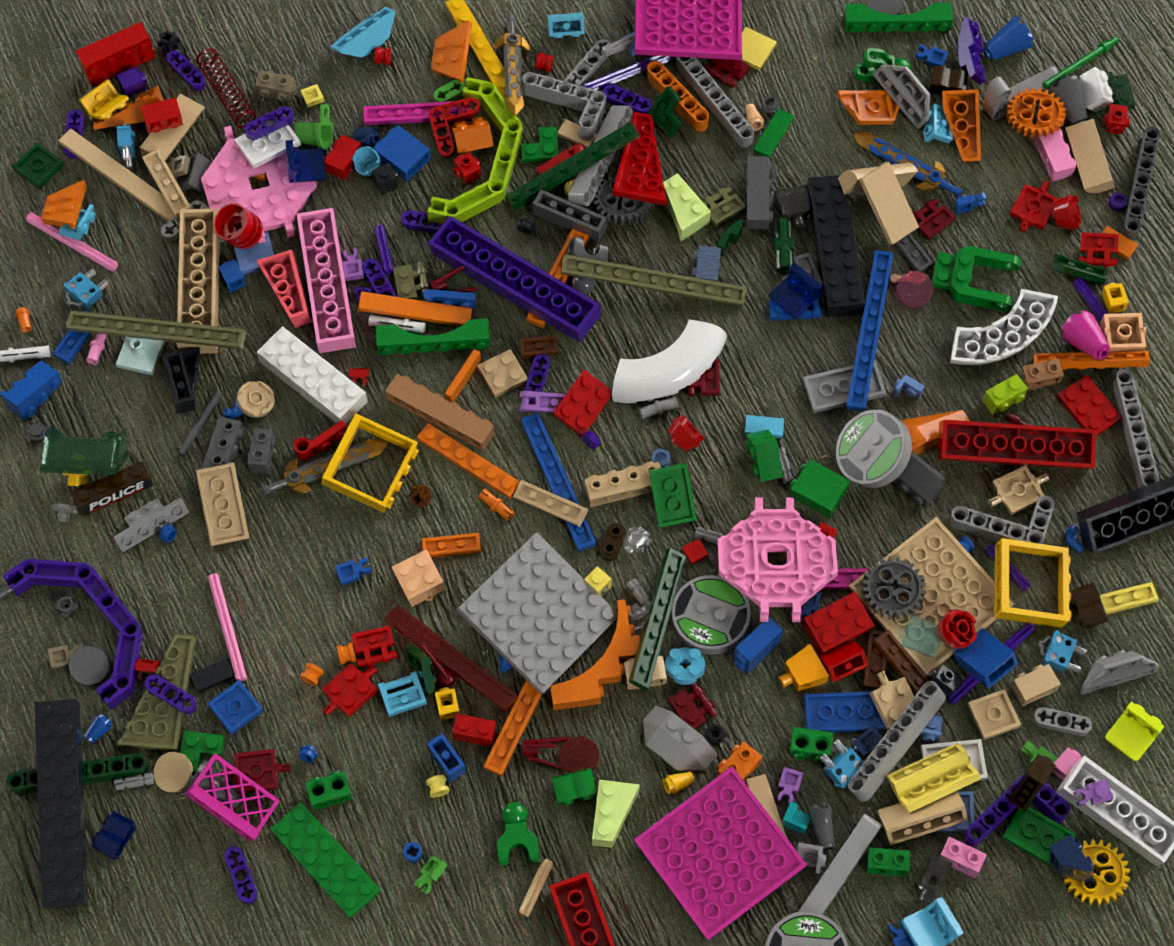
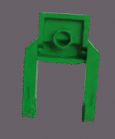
M973 246L964 247L957 251L956 255L938 251L931 287L949 290L953 299L959 303L1002 312L1012 310L1014 299L1011 296L971 288L969 285L974 264L999 270L1019 271L1021 266L1020 257Z

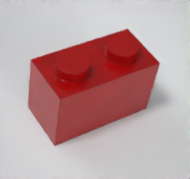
M176 98L141 106L148 133H157L164 129H173L183 125Z
M341 135L338 140H335L330 154H327L324 158L326 172L345 180L354 166L352 158L356 150L361 148V143Z
M854 640L819 656L829 675V679L833 683L868 666L864 650Z
M456 714L452 730L453 740L493 747L497 729L496 721Z

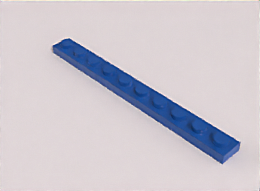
M875 250L847 401L846 409L866 411L893 259L892 252Z

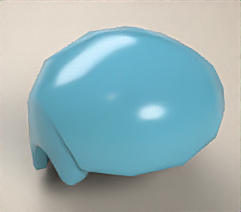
M369 146L356 150L352 158L355 170L362 176L373 175L372 170L381 165L380 156Z

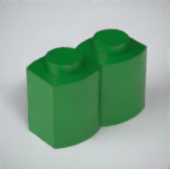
M591 768L551 778L557 803L562 802V805L574 803L573 799L580 797L582 800L591 799L594 797L593 794L597 793Z

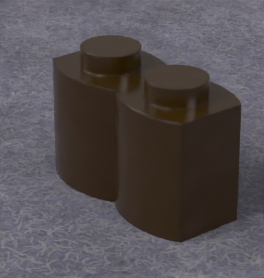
M934 66L931 72L929 92L942 95V91L966 90L968 72L962 69L950 70L944 66Z
M1094 582L1071 590L1073 594L1071 602L1074 608H1078L1079 614H1076L1080 625L1084 624L1085 628L1089 629L1109 621Z

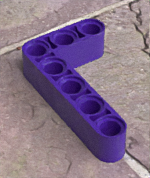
M1024 774L968 827L963 837L964 842L968 846L977 847L1018 808L1008 802V799ZM1046 782L1032 801V804L1038 810L1057 823H1062L1070 813V805ZM1040 794L1045 795L1048 800H1043ZM998 806L1004 807L1006 812L1000 811ZM1055 809L1061 810L1063 815L1058 814ZM984 819H989L992 825L986 824ZM970 832L977 833L979 838L972 837Z

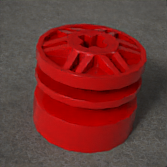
M238 203L224 205L218 210L214 218V231L218 237L238 249L253 247L262 236L263 225L260 218Z

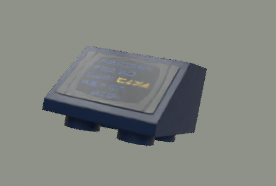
M1069 835L1049 847L1048 859L1059 876L1087 883L1092 881L1093 868L1095 866L1090 857H1085L1082 853L1083 847L1078 839L1074 840Z

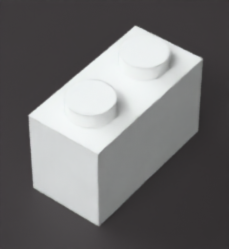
M1094 67L1080 75L1086 108L1098 112L1113 103V93L1108 86V76L1104 71Z

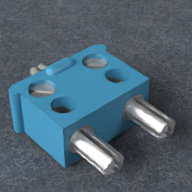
M124 123L123 126H117L118 148L122 158L126 160V167L129 168L130 166L132 168V158H136L135 133L132 131L131 125Z
M91 269L85 275L79 272L69 282L64 283L66 298L68 299L66 303L82 306L85 310H90V307L102 297L101 291L109 285V282L103 280L99 285H95L89 280L96 274L94 269Z
M1056 630L1051 637H1046L1044 641H1039L1038 644L1041 648V655L1044 656L1041 662L1042 665L1049 664L1052 668L1061 672L1069 669L1079 673L1081 667L1070 663L1073 651L1085 656L1087 650L1077 646V640L1059 633V630ZM1050 639L1047 649L1044 653V647L1042 644L1046 643L1047 640Z
M837 739L833 743L839 750L837 755L830 760L826 754H822L820 759L826 765L824 771L833 780L834 786L845 788L864 761L860 759L852 748L845 747Z

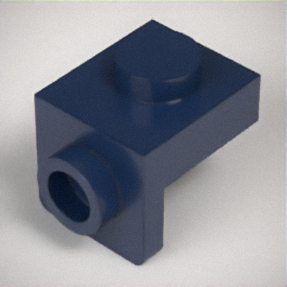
M358 127L354 129L351 139L360 142L361 146H369L373 149L375 144L381 140V136L372 127Z
M873 725L861 736L852 739L855 744L853 748L859 755L869 756L881 741L883 735Z

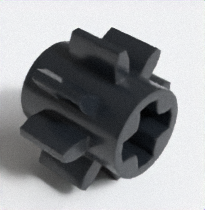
M165 31L162 35L159 34L160 40L157 43L159 47H162L163 52L179 49L178 43H180V39L176 37L175 32Z

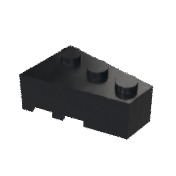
M200 347L163 354V368L176 414L195 410Z

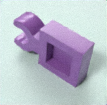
M353 248V255H348L346 250L343 251L346 260L343 261L345 281L364 278L361 259H357L358 253L356 248Z
M786 767L783 768L778 788L784 790L778 795L777 801L779 803L783 796L789 798L788 805H790V802H793L792 792L798 794L803 772Z
M1107 779L1085 785L1087 791L1085 789H1078L1073 792L1074 795L1081 794L1083 796V800L1077 802L1078 806L1086 804L1089 800L1091 805L1113 799Z

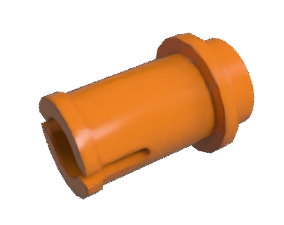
M25 307L18 308L15 317L18 318L20 331L29 332L32 330L29 319L30 311Z

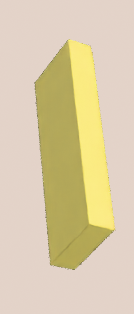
M1152 582L1100 595L1106 614L1155 603L1159 600Z

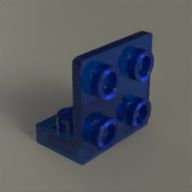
M285 140L289 183L326 180L322 148L297 150V147H293V140Z
M793 263L789 268L788 277L769 294V298L790 316L797 319L821 296L822 285L800 266Z

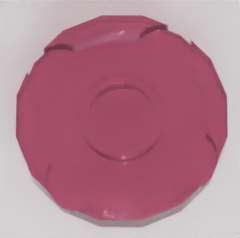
M909 271L903 274L897 282L896 295L902 304L907 307L920 308L927 304L932 297L933 283L923 272Z

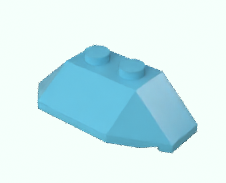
M387 7L382 8L381 11L371 15L331 45V48L339 53L357 57L369 55L376 46L383 45L384 41L390 37L395 11Z

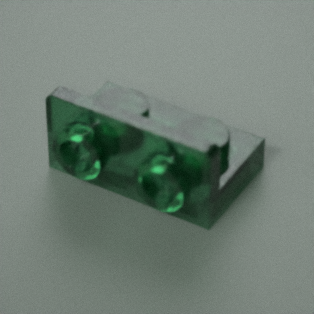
M1107 72L1108 86L1113 93V103L1111 104L1128 106V109L1135 108L1136 103L1127 74L1113 76L1112 72Z

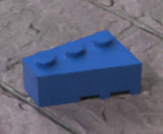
M42 360L25 373L26 377L22 381L18 382L16 380L12 383V386H14L8 392L2 391L0 393L7 409L24 422L35 414L36 409L47 401L49 395L60 386L62 381L59 372Z

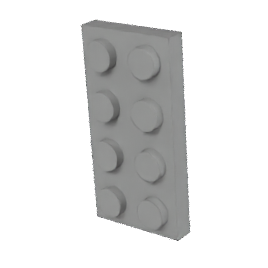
M874 360L868 400L886 396V390L876 360ZM854 365L803 377V383L813 413L847 406Z

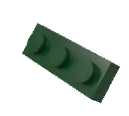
M1059 254L1054 255L1051 269L1059 273L1070 274L1076 278L1080 277L1090 280L1095 284L1105 285L1109 269L1087 264Z

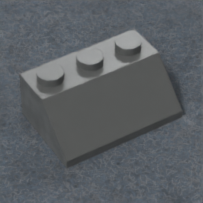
M911 451L906 468L892 482L897 485V488L902 493H907L915 504L926 508L940 493L945 477Z

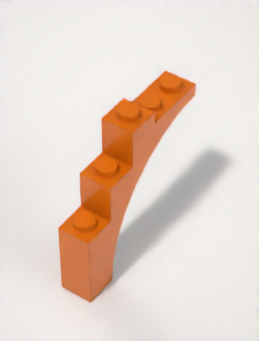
M625 599L617 600L618 619L616 631L604 655L580 676L550 686L553 711L601 704V697H604L603 684L621 682V675H625L623 663L629 658L636 657L640 643L639 635L634 636L633 624H629L628 618L631 617L630 605L626 606Z

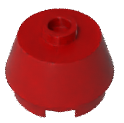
M1069 194L1055 201L1052 217L1053 220H1056L1058 228L1071 231L1081 228V209H1079L1077 204L1079 202L1078 195L1071 196Z
M683 414L678 418L675 417L668 429V433L673 437L671 442L677 448L681 446L686 452L701 446L700 443L705 439Z
M950 610L938 623V637L945 645L965 648L976 639L977 633L975 634L974 626L976 621L967 611Z

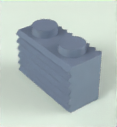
M699 246V251H695L694 262L697 263V268L693 267L692 277L718 282L721 248Z

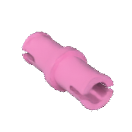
M95 334L94 339L90 342L89 346L91 348L86 358L89 364H98L101 351L105 348L104 342L107 335Z

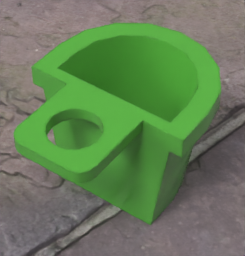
M329 104L320 105V122H295V134L301 144L318 146L321 150L330 148L333 140V122H330Z

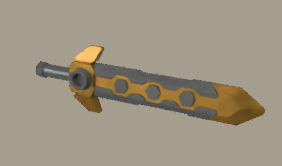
M509 16L507 18L508 33L504 34V36L501 35L495 41L494 46L495 49L502 48L503 46L505 103L511 113L517 115L524 107L521 50L529 52L530 45L519 34H515V18Z
M372 438L351 446L347 450L338 470L381 455L388 445V441ZM334 454L298 468V459L290 461L285 468L284 479L262 486L264 493L269 494L287 485L289 489L297 493L306 494L311 492L312 489L305 484L323 477Z

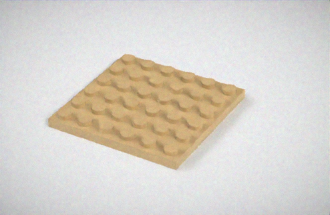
M937 517L883 558L886 562L889 556H891L893 561L897 557H899L900 562L907 559L906 565L909 566L911 563H914L912 569L919 568L920 571L917 575H924L923 580L920 582L926 583V586L922 588L926 590V594L922 596L924 601L919 603L921 606L919 609H915L913 615L908 612L907 618H904L901 614L899 620H897L895 615L888 619V614L886 613L881 617L880 610L874 613L875 607H868L870 600L864 601V597L867 594L862 593V589L865 588L862 586L863 580H866L863 578L865 573L848 586L852 593L856 592L863 606L885 631L890 630L926 676L933 668L936 669L954 655L953 651L957 649L942 643L937 634L938 623L948 611L958 609L963 612H969L976 621L974 624L975 633L982 628L986 629L997 620L995 618V582ZM881 575L883 580H890L888 575ZM900 578L903 583H909L907 578ZM878 593L880 598H888L885 593ZM898 596L901 602L907 601L904 596ZM1009 599V607L1012 608L1014 603Z

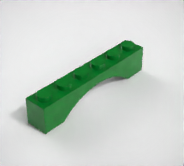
M933 3L919 12L906 15L881 13L869 8L865 4H846L844 11L845 32H927L951 30L953 23L952 3Z
M488 319L469 320L453 331L433 336L413 334L402 330L396 325L376 326L378 354L427 353L437 350L445 352L452 349L462 351L467 348L484 349L490 347Z

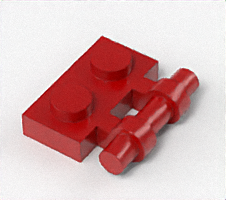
M1081 232L1080 252H1087V257H1080L1079 261L1091 265H1103V267L1117 266V259L1110 258V254H1118L1119 234ZM1093 253H1104V258H1094Z
M390 625L351 634L356 655L364 653L365 658L357 659L359 667L366 665L370 667L375 663L383 661L387 663L397 658L396 650L391 652L387 650L388 647L395 646ZM382 650V654L370 656L371 651Z

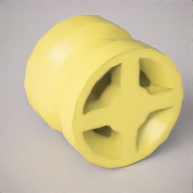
M445 775L433 776L426 780L427 786L430 787L429 794L431 798L441 797L450 792L449 787L445 784Z

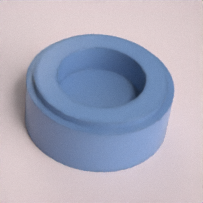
M658 449L653 452L651 461L659 462L661 468L667 467L670 464L671 456L667 450Z

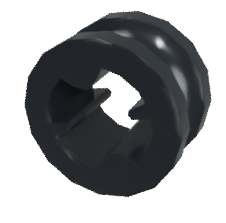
M522 218L520 220L521 224L517 227L518 230L523 234L532 235L533 229L536 227L535 222L528 218Z

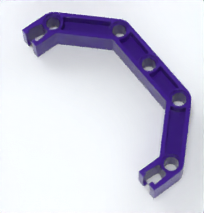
M26 559L3 575L5 582L8 586H11L17 597L33 585L82 588L119 633L113 676L99 686L96 691L110 710L134 692L137 677L135 662L140 658L143 631L137 620L89 564ZM34 569L31 574H26L28 570ZM84 573H89L86 578H81ZM23 577L17 584H13L14 581ZM107 601H113L111 605L104 606ZM130 629H136L133 634H127ZM128 682L125 687H119L120 683ZM113 690L117 691L109 699L104 697Z

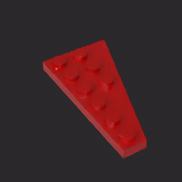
M634 112L631 123L638 131L640 137L624 147L612 195L666 206L667 199L662 181L652 115Z

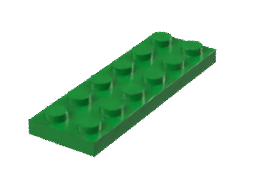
M302 802L270 828L271 832L349 919L354 917L381 893V889Z

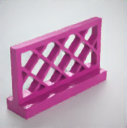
M216 753L212 755L192 786L184 794L249 842L257 838L259 831L280 802L279 799ZM215 760L222 765L223 773L212 774L211 765ZM235 774L238 776L239 785L229 786L227 775ZM223 775L225 787L215 789L213 777ZM210 778L211 790H203L198 784L202 779ZM250 785L254 788L255 797L245 798L243 786ZM240 787L242 799L231 801L230 789ZM226 790L228 801H218L216 791ZM267 797L273 803L269 809L262 810L260 798ZM256 799L258 811L248 812L246 801ZM242 801L244 813L236 814L233 812L232 803ZM258 813L260 822L255 828L250 824L248 815Z

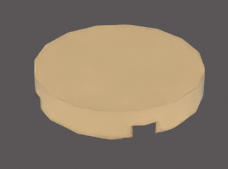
M249 381L243 384L237 393L236 399L240 410L244 414L255 418L264 417L270 413L275 402L273 390L261 381Z
M168 752L162 755L154 767L156 784L167 792H180L184 790L193 772L190 759L178 752Z

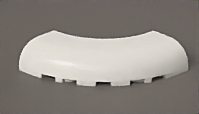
M1021 289L1016 304L1007 316L984 328L957 327L952 344L950 363L960 365L988 364L1003 360L1020 352L1032 343L1045 329L1055 310L1058 296Z
M689 319L681 336L664 351L642 359L620 358L613 383V402L637 403V401L646 400L651 402L656 398L672 396L678 393L680 389L691 385L700 379V376L707 369L709 370L712 367L713 361L719 356L727 338L726 332L714 324Z

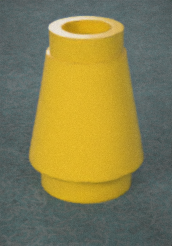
M690 771L667 775V778L663 779V785L668 794H676L695 782L694 776Z

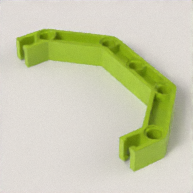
M467 77L466 87L463 89V99L476 98L502 134L489 181L452 200L432 196L431 207L428 208L429 222L436 221V223L444 224L450 216L460 222H464L505 199L522 139V123L517 115H513L506 107L505 99L491 82Z

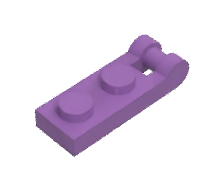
M521 391L520 411L553 413L565 394ZM529 399H534V404H529Z

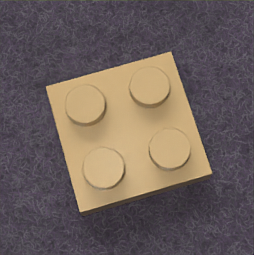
M511 349L477 365L478 370L495 398L527 383L528 380Z
M1005 689L970 701L967 704L983 740L1021 727L1020 720Z

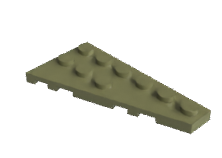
M175 634L161 665L155 671V675L162 677L185 692L188 691L196 637ZM157 681L156 683H150L152 688L155 686L162 691L163 688L158 685ZM146 689L131 721L125 727L126 730L123 736L117 742V746L178 752L184 714L153 696ZM167 691L165 697L167 699L175 698L176 691ZM180 697V700H179V701L183 703L184 708H185V703H186V702H184V701L181 699V697Z

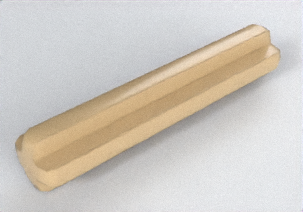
M545 858L542 860L519 909L521 915L526 917L530 915L553 866L552 861Z

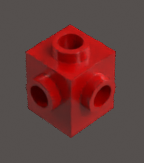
M1109 105L1107 114L1104 113L1102 124H1105V132L1123 134L1125 127L1128 128L1130 117H1127L1128 106Z
M470 152L465 155L462 154L454 160L455 168H453L456 177H460L465 185L481 178L480 163L476 157L473 158Z

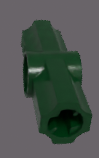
M779 218L774 221L775 238L773 250L776 255V272L787 274L792 272L793 238L791 237V223L786 218Z

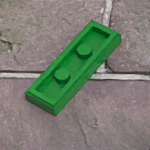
M778 109L754 147L753 152L770 159L794 120V115Z

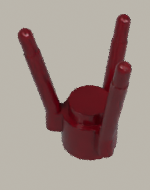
M464 266L455 268L444 276L430 281L431 289L445 291L448 288L445 280L463 270ZM473 287V288H465V289H458V290H451V291H454V292H472V291H477V288H476V287Z
M422 645L421 648L440 671L436 675L438 679L435 685L439 689L441 687H451L457 680L455 678L456 674L450 668L443 653L439 652L438 654L445 666L444 669L425 645Z
M557 737L523 740L522 756H527V761H535L562 770V766L537 758L535 755H539L540 748L557 747V744L542 743L569 741L571 738Z

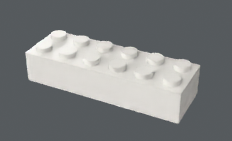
M283 326L257 351L261 364L335 423L343 420L346 424L368 402L364 390Z
M1086 756L1076 761L1056 793L1155 866L1165 863L1174 849V821ZM1107 779L1113 797L1112 800L1091 805L1089 800L1084 805H1077V802L1083 800V796L1081 794L1074 795V791L1078 789H1085L1087 791L1085 785Z

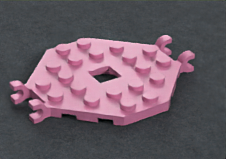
M231 126L224 127L227 142L201 178L209 208L219 210L226 204L238 203L257 215L263 225L262 236L258 241L259 244L266 243L264 231L281 227L285 228L287 238L295 237L292 224L295 216L302 210L308 201V197L317 187L307 153L294 148L253 169L235 144ZM265 173L270 186L252 190L249 178Z
M755 497L754 511L750 513V516L736 524L726 536L723 535L718 539L719 576L760 607V622H768L769 607H792V622H800L801 606L837 576L836 541L830 535L827 537L820 531L821 529L811 521H806L800 517V513L794 509V498H786L785 509H763V497ZM767 552H786L787 563L785 565H772L768 563Z

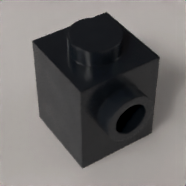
M389 163L372 170L374 182L381 195L398 188L397 179L399 177L395 168L392 169Z
M943 664L937 669L933 668L927 675V682H935L945 694V699L956 691L961 677Z

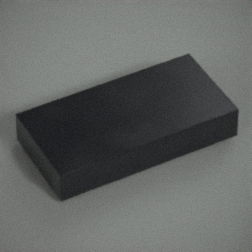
M227 658L190 674L197 693L235 678Z

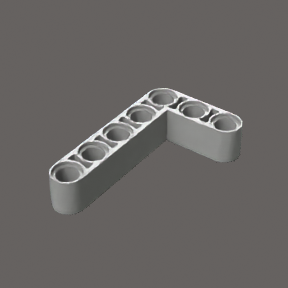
M1055 66L1050 67L1010 88L1001 77H996L987 86L982 107L993 121L1006 116L1009 99L1012 100L1013 95L1017 96L1018 91L1024 93L1025 88L1031 91L1032 87L1035 91L1041 88L1042 92H1045L1047 89L1043 88L1042 83L1059 71ZM1059 82L1053 84L1054 87H1056L1059 84Z
M527 72L523 75L522 88L524 95L582 111L583 113L579 120L578 136L583 140H590L594 137L605 112L606 95L603 92L533 72Z
M1041 496L1037 500L1029 527L963 506L953 508L949 523L954 529L998 542L1001 538L1031 542L1030 539H1035L1038 544H1043L1053 512L1054 501L1048 496ZM1040 505H1044L1048 509L1044 510L1040 507ZM959 515L963 518V520H958L955 518V516ZM974 521H978V522H980L982 525H981V526H977V525L974 524ZM1035 522H1040L1043 526L1039 527ZM992 527L999 528L1000 532L994 531ZM1011 533H1016L1019 537L1015 538Z

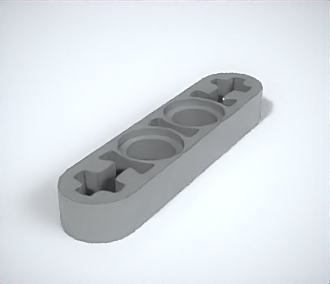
M605 39L597 41L564 81L572 84L575 82L576 85L583 86L606 60L607 57L603 55L602 51L600 52V47L602 48L610 44V42ZM596 58L598 61L596 63H589L588 59ZM586 70L587 74L581 76L578 74V71Z

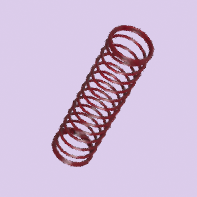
M213 48L201 51L196 57V63L203 70V74L206 75V79L209 80L219 100L222 101V105L225 106L235 126L241 129L245 128L246 125L238 126L237 123L246 121L254 115L253 121L256 119V114L250 109V105L244 99V94L240 93L241 90L237 88L238 86L234 83V79L231 78V74L228 73V69L224 68L225 64L221 63L222 60L218 57L217 51ZM208 51H214L212 53L205 55L200 61V63L198 62L201 55ZM215 54L209 61L201 63L208 55ZM217 59L220 60V63L212 65L208 70L204 69L205 66L214 63ZM220 64L223 65V68H219L211 75H208V71L216 69ZM223 69H226V73L219 75L215 78V80H211L212 76L217 75L220 72H222ZM227 74H229V78L222 80L218 85H214L215 81H218L224 78ZM230 79L233 80V83L227 84L221 90H217L218 86L224 85ZM233 84L236 85V88L229 90L224 95H220L222 91L229 89ZM236 89L239 90V93L234 94L228 100H223L225 96L231 95ZM239 95H242L241 99L236 100L229 106L227 105L228 101H232ZM242 100H245V104L238 106L233 111L230 110L232 106H235L239 104ZM246 105L249 106L248 109L243 110L237 116H233L234 112L241 110ZM251 114L248 118L239 121L243 116Z

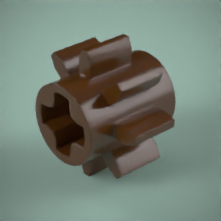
M422 483L419 487L415 485L411 488L413 492L408 495L411 497V504L418 506L420 509L423 505L427 507L431 503L430 500L434 497L431 494V487L428 488Z

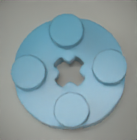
M688 647L672 649L666 658V673L668 677L673 678L674 682L678 684L688 685L695 683L705 672V660L701 655V651ZM687 663L689 666L684 669L681 664Z

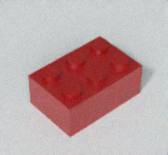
M856 592L810 614L801 622L803 629L819 656L868 633L875 626Z

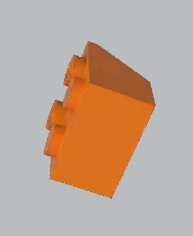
M482 116L474 117L472 121L467 122L465 120H458L450 125L458 154L494 146L490 125L486 118H482Z

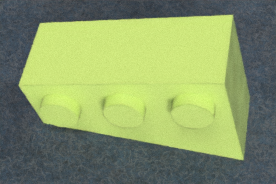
M678 173L663 182L667 199L666 205L672 215L681 241L710 223L711 211Z
M599 780L592 835L593 846L613 847L639 793L640 784Z

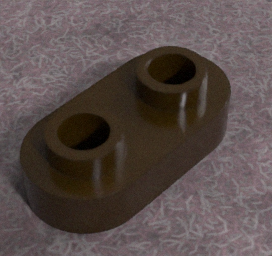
M615 523L607 528L600 546V556L602 559L613 561L618 557L626 533L622 525ZM617 530L619 534H613L612 532ZM611 547L613 550L607 551L606 548Z

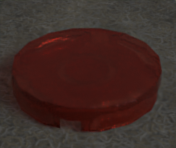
M570 738L562 745L559 751V762L567 773L591 768L593 771L599 762V752L597 746L588 738Z

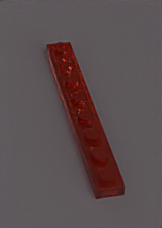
M398 604L384 618L386 623L419 648L425 645L440 664L502 711L506 712L518 699L516 693Z

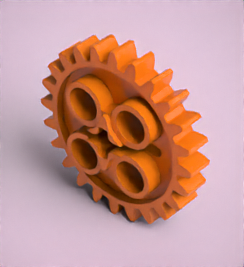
M1032 87L1031 91H1028L1025 88L1024 93L1018 91L1017 96L1013 95L1012 100L1009 99L1006 118H1009L1008 124H1012V129L1018 128L1017 133L1024 132V137L1030 134L1031 138L1037 135L1038 139H1040L1043 134L1047 138L1048 133L1054 135L1055 130L1059 131L1060 126H1063L1066 108H1063L1064 102H1059L1060 97L1054 98L1055 93L1049 95L1048 90L1042 92L1041 88H1039L1038 91H1035ZM1038 101L1039 108L1037 113L1036 124L1034 125L1032 122L1034 117L1035 105Z

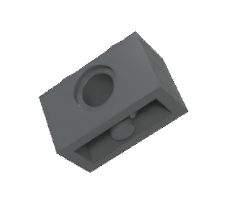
M254 429L247 462L250 473L269 475L276 441L272 430Z

